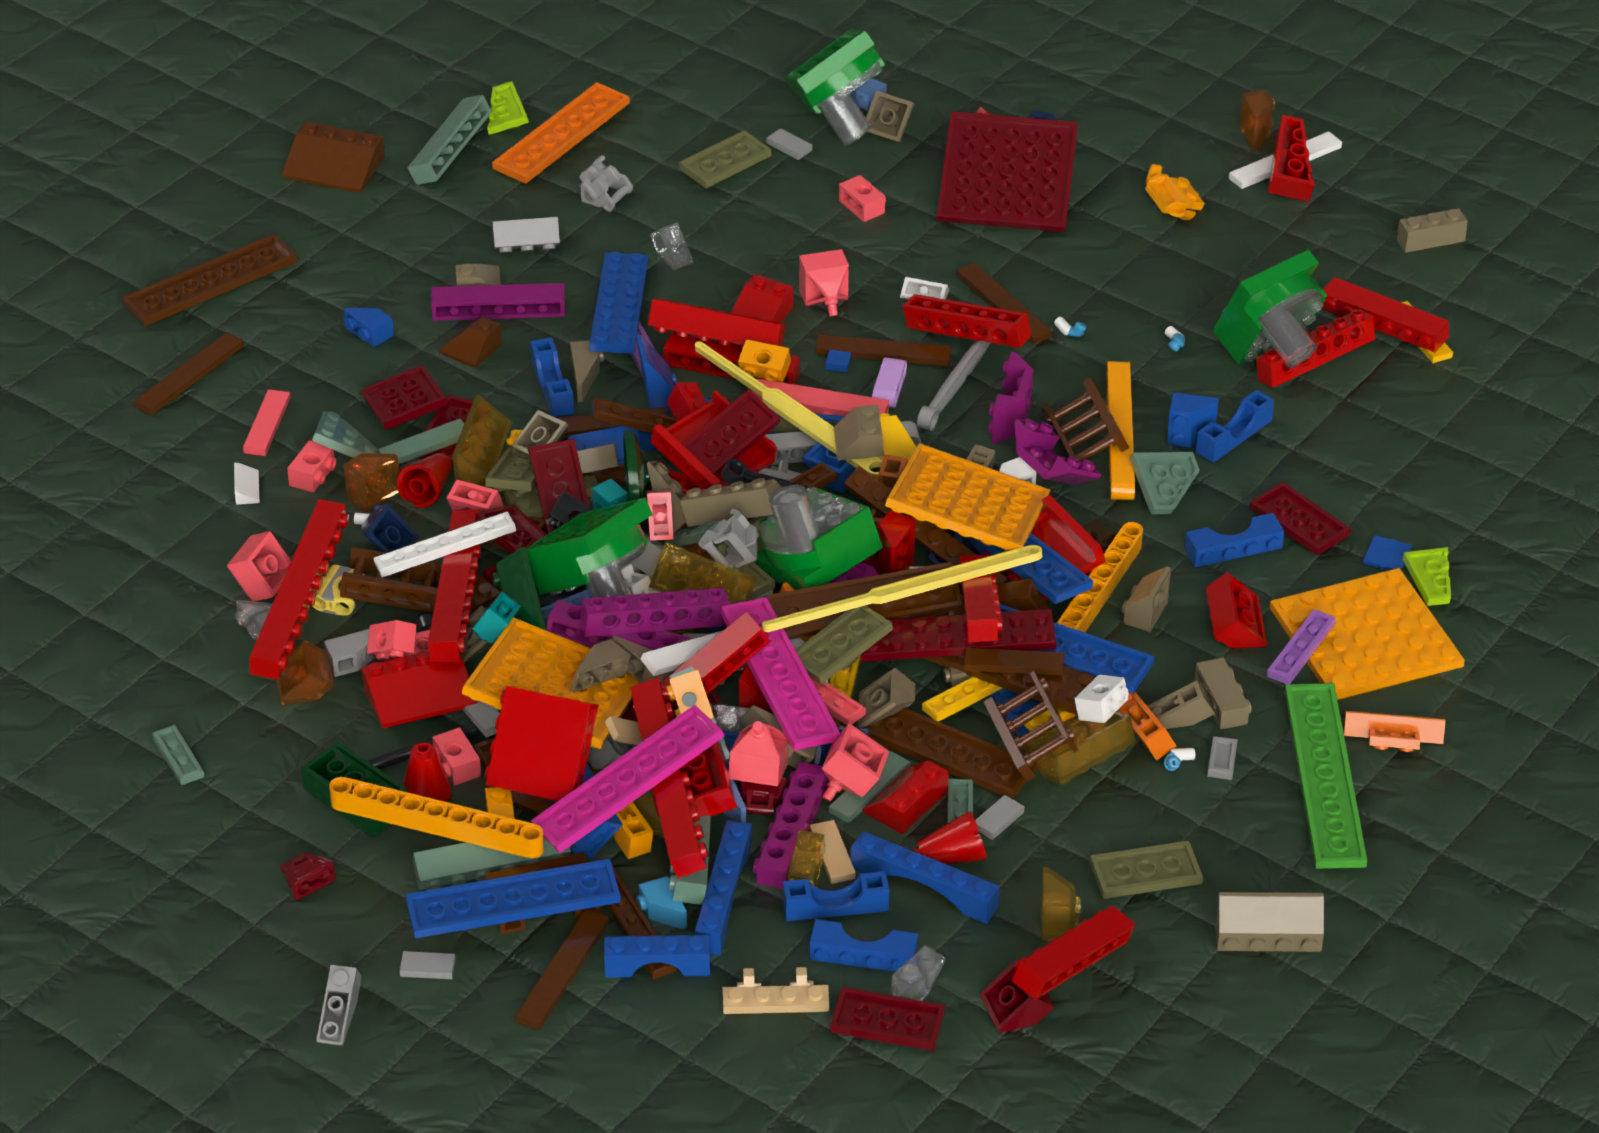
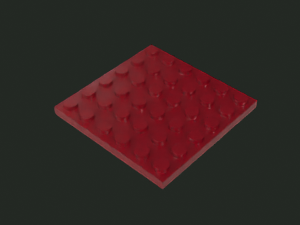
M951 112L937 221L1065 232L1078 122Z

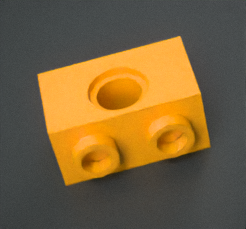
M747 339L738 360L739 368L752 377L782 383L791 363L789 348Z
M698 670L669 679L671 685L666 687L670 699H676L679 709L674 710L676 717L691 708L682 703V697L686 693H693L697 698L695 705L710 719H714Z

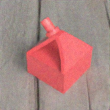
M839 249L799 256V291L805 306L825 303V306H828L829 317L837 316L836 304H838V301L848 300L849 264L843 250Z
M271 531L250 536L227 564V568L246 595L255 602L274 597L282 584L291 560Z
M756 721L741 730L730 751V779L778 786L788 765L789 742L785 734L777 728L763 724L760 721Z
M849 723L841 731V735L836 741L831 744L822 770L829 779L822 798L831 802L837 792L840 793L842 789L863 798L880 779L889 751Z

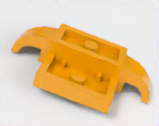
M1151 164L1146 178L1147 186L1145 190L1162 213L1179 217L1181 220H1191L1196 213L1186 209L1202 210L1205 204L1200 198L1199 193L1194 190L1188 179L1184 177L1173 178L1167 174H1161L1162 166Z

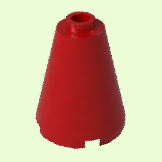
M436 453L405 466L400 471L396 481L401 497L406 502L409 500L414 503L413 506L417 508H426L433 505L438 500L452 469L451 460L445 454Z
M430 743L416 744L411 749L403 786L408 789V793L446 802L451 799L452 787L436 748Z
M972 812L964 813L917 842L918 847L914 848V852L944 864L977 862L987 859Z

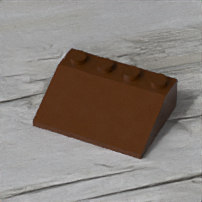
M305 121L296 133L282 172V178L361 193L385 157L383 136Z

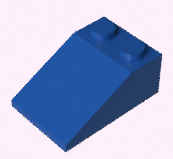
M641 334L636 335L644 387L650 408L666 407L667 412H670L671 409L667 400L677 383L675 372L670 373L668 363Z

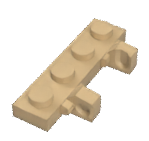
M796 967V982H790V986H761V983H754V968L743 969L744 982H737V987H723V1014L829 1012L828 985H814V981H807L806 967Z

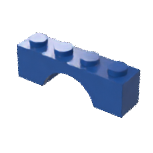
M552 337L530 341L531 364L551 416L558 417L574 414L573 391L568 379H563L557 350Z
M1258 390L1252 392L1241 401L1238 411L1226 425L1220 426L1212 421L1198 431L1196 453L1213 463L1272 421L1274 399Z
M1274 513L1252 517L1250 527L1236 535L1220 534L1208 527L1186 532L1184 550L1194 567H1200L1281 549L1283 546L1284 529Z
M886 872L859 874L851 885L833 891L819 889L809 879L783 881V907L786 921L889 911V886Z
M815 919L810 939V960L913 974L918 953V933L892 930L883 939L863 942L853 939L846 934L841 923Z
M709 935L604 937L605 978L632 977L634 972L641 966L657 962L673 965L681 971L683 976H710Z

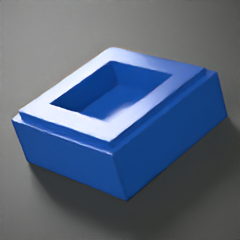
M829 350L825 370L848 372L852 352Z

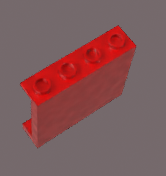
M716 390L713 391L712 401L666 429L661 424L653 427L651 443L700 490L708 489L718 484L722 485V487L730 486L722 479L721 473L715 476L682 445L730 405L728 399ZM764 436L737 460L743 462L748 470L760 472L775 462L777 447L772 440Z
M1050 495L1043 498L1042 502L1045 510L1040 513L1031 533L1085 575L1106 562L1101 545ZM985 550L989 556H992V554ZM1010 568L998 571L1006 576L1008 582L1023 580ZM1041 593L1044 600H1048V598Z
M506 685V689L503 690L500 698L502 705L501 713L497 716L495 728L497 729L496 738L492 741L490 753L492 754L491 762L485 771L486 785L559 801L583 784L599 704Z

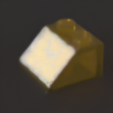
M1043 867L1041 895L1042 941H1051L1053 938L1058 939L1063 936L1068 929L1071 928L1073 930L1078 927L1079 915H1075V913H1080L1081 898L1076 897L1074 885L1049 867Z

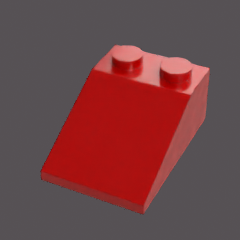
M754 274L743 287L731 313L781 323L793 309L794 287Z

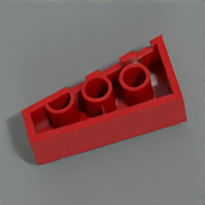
M1282 115L1276 136L1267 193L1309 202L1314 188V179L1311 176L1312 167L1309 164V149L1306 146L1307 138L1303 119Z

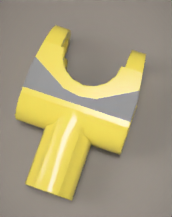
M332 565L327 575L323 576L321 590L316 591V600L313 607L325 613L343 616L350 615L355 609V602L353 599L340 597L343 572L353 573L354 569ZM340 602L347 604L349 608L343 607Z

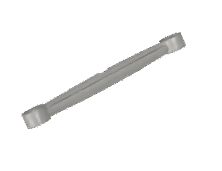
M975 341L943 383L930 405L921 408L917 419V426L919 428L929 431L934 430L940 412L975 368L990 345L989 342Z

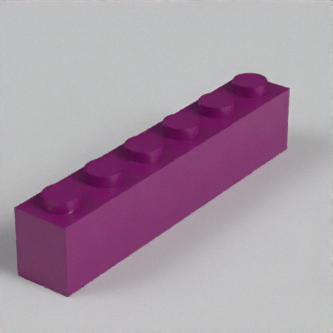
M564 283L432 287V320H476L480 317L487 319L565 317Z

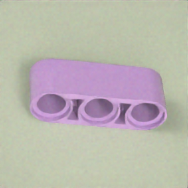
M887 357L883 359L872 397L889 400V408L896 407L906 376L907 360Z

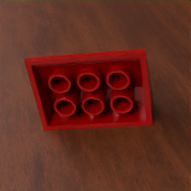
M420 651L414 655L395 657L389 661L374 662L361 667L364 692L382 729L465 709L464 706L477 703V701L469 696L461 694L464 684L469 679L462 656L460 657V662L430 663L429 651Z
M719 740L687 763V768L684 769V771L688 772L692 784L688 786V789H692L696 803H693L692 806H696L699 816H714L737 808L721 740ZM652 787V788H651V792H652V796H653V800H654V804H655V809H656L657 815L659 816L658 807H657V803H656V799H655V794H654V790H653V787Z

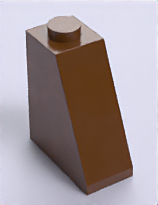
M1031 578L997 584L999 604L1019 611L1050 609Z

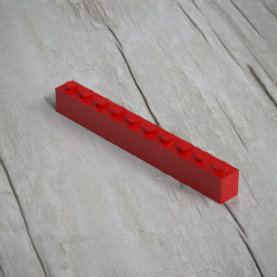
M318 499L250 654L251 675L279 680L282 671H286L289 662L288 656L294 653L295 640L301 637L302 624L307 622L309 617V607L315 604L316 591L321 590L323 575H327L330 559L335 557L336 544L341 543L343 528L348 526L349 514H346V504Z
M480 510L452 511L448 532L475 523L476 513H479ZM483 543L443 557L428 639L430 663L460 662L461 652H465V638H468L467 625H470L472 598L475 596L474 585L477 584V572L479 571V559H481V546H483Z
M658 677L630 687L642 742L674 720L671 717L675 716L671 702H667L670 700L666 685H661ZM687 763L653 787L669 860L677 878L707 869L705 858L709 857L705 843L701 842V839H704L700 824L696 823L700 821L696 806H692L693 803H696L692 789H688V786L692 784L688 772L684 771L687 768Z

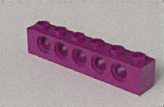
M724 588L583 598L580 624L585 637L727 626L720 611L721 606L730 605V601Z
M557 600L547 622V631L592 648L597 643L612 639L613 636L621 637L652 650L693 639L665 630L585 637L580 624L581 606Z
M799 762L796 771L792 770L789 779L790 786L785 788L783 792V803L776 808L775 822L770 823L768 839L763 840L760 851L761 856L756 858L754 862L753 872L757 873V884L783 889V881H790L810 832V825L815 820L823 800L822 796L828 787V778L822 770L823 766Z

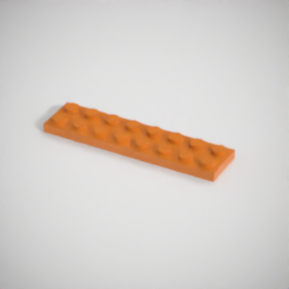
M596 82L492 162L493 169L520 182L528 183L630 103L629 96Z

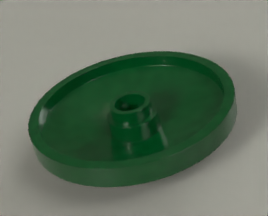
M623 431L625 483L629 502L646 498V483H651L648 469H645L642 451L634 431Z

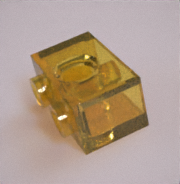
M799 830L788 873L789 881L809 879L817 887L826 850L824 834Z

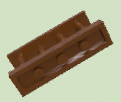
M1091 377L1083 381L1087 390L1079 398L1055 412L1052 411L1048 403L1043 405L1047 411V414L1044 415L1049 425H1054L1069 456L1083 461L1110 445H1117L1121 452L1130 448ZM1088 402L1090 404L1094 402L1090 410L1066 424L1060 425L1059 419ZM1096 416L1097 418L1102 417V419L1098 420V424L1070 440L1065 435ZM1109 430L1110 433L1106 434V438L1077 455L1075 454L1073 448L1100 432H1107Z
M351 547L349 568L354 569L353 573L343 572L340 597L430 613L434 612L438 588L433 586L434 584L439 585L442 562L429 561L388 575L401 578L399 582L386 579L387 576L381 577L375 566L373 558L386 554L385 552ZM363 572H369L377 574V577L365 576L362 574ZM410 580L424 582V586L411 584Z
M1034 670L1030 672V675L1035 685L1004 704H997L991 696L983 701L1017 769L1027 782L1036 777L1031 768L1035 765L1034 762L1067 743L1074 753L1078 751L1074 742L1077 740L1075 733L1070 726L1066 727L1048 693L1051 689L1050 685L1044 677L1039 678ZM1039 693L1041 694L1043 702L1012 721L1006 719L1009 715L1008 712ZM1045 711H1050L1051 719L1025 735L1015 737L1014 733L1018 732L1017 729ZM1058 727L1061 735L1030 754H1024L1023 750L1026 749V745Z

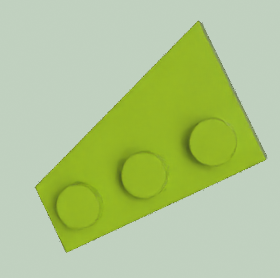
M512 81L492 87V113L489 115L490 121L487 127L489 135L529 123Z
M1448 547L1404 552L1402 560L1426 605L1449 604L1451 586L1448 571Z

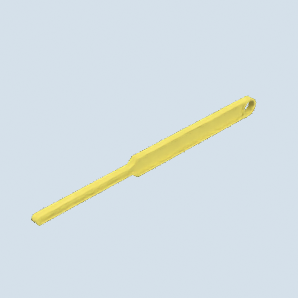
M698 341L695 343L696 352L760 395L763 402L771 410L837 455L834 427L780 389L768 388L703 342ZM869 457L845 460L856 469L858 466L862 467L878 480L879 472H872L871 469L881 467L883 460L880 458Z
M1029 545L876 587L866 594L764 621L762 628L764 632H771L872 603L883 604L1040 560L1043 557L1042 548L1037 545Z

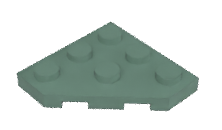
M323 411L312 441L376 467L380 460L378 448L346 420L342 419L340 415L331 411Z
M1193 452L1133 453L1130 456L1131 464L1151 515L1171 514L1200 471Z

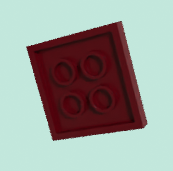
M423 365L360 390L363 399L385 430L395 428L399 424L417 419L421 415L448 405L445 395Z

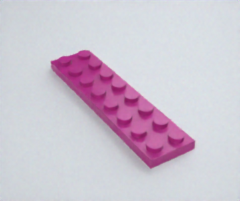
M767 597L721 606L720 611L727 627L745 612L761 628L764 621L777 618ZM783 628L765 632L771 642L746 663L793 751L835 742L841 733Z
M693 705L532 819L531 823L537 824L543 829V837L560 854L723 738V731L696 705Z

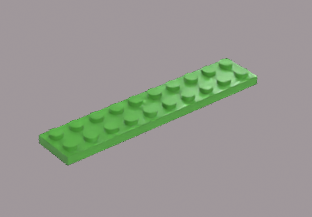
M1334 683L1285 684V697L1315 869L1366 868V850Z

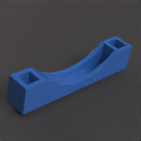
M727 820L695 929V935H709L711 955L721 956L736 885L742 868L747 863L752 846V824Z
M864 831L851 847V863L854 870L860 873L885 871L886 876H899L918 881L942 894L964 915L986 924L999 908L1000 886Z

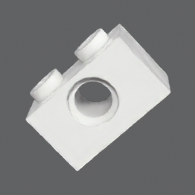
M1098 675L1075 698L1079 720L1105 723L1128 700L1129 693L1124 677Z

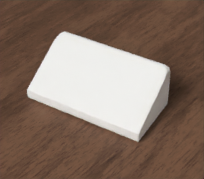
M905 277L900 298L909 300L913 294L946 299L949 288L946 284Z
M235 462L236 505L260 503L259 470Z

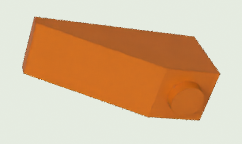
M1129 693L1128 700L1118 711L1157 761L1177 746L1166 728L1137 693Z

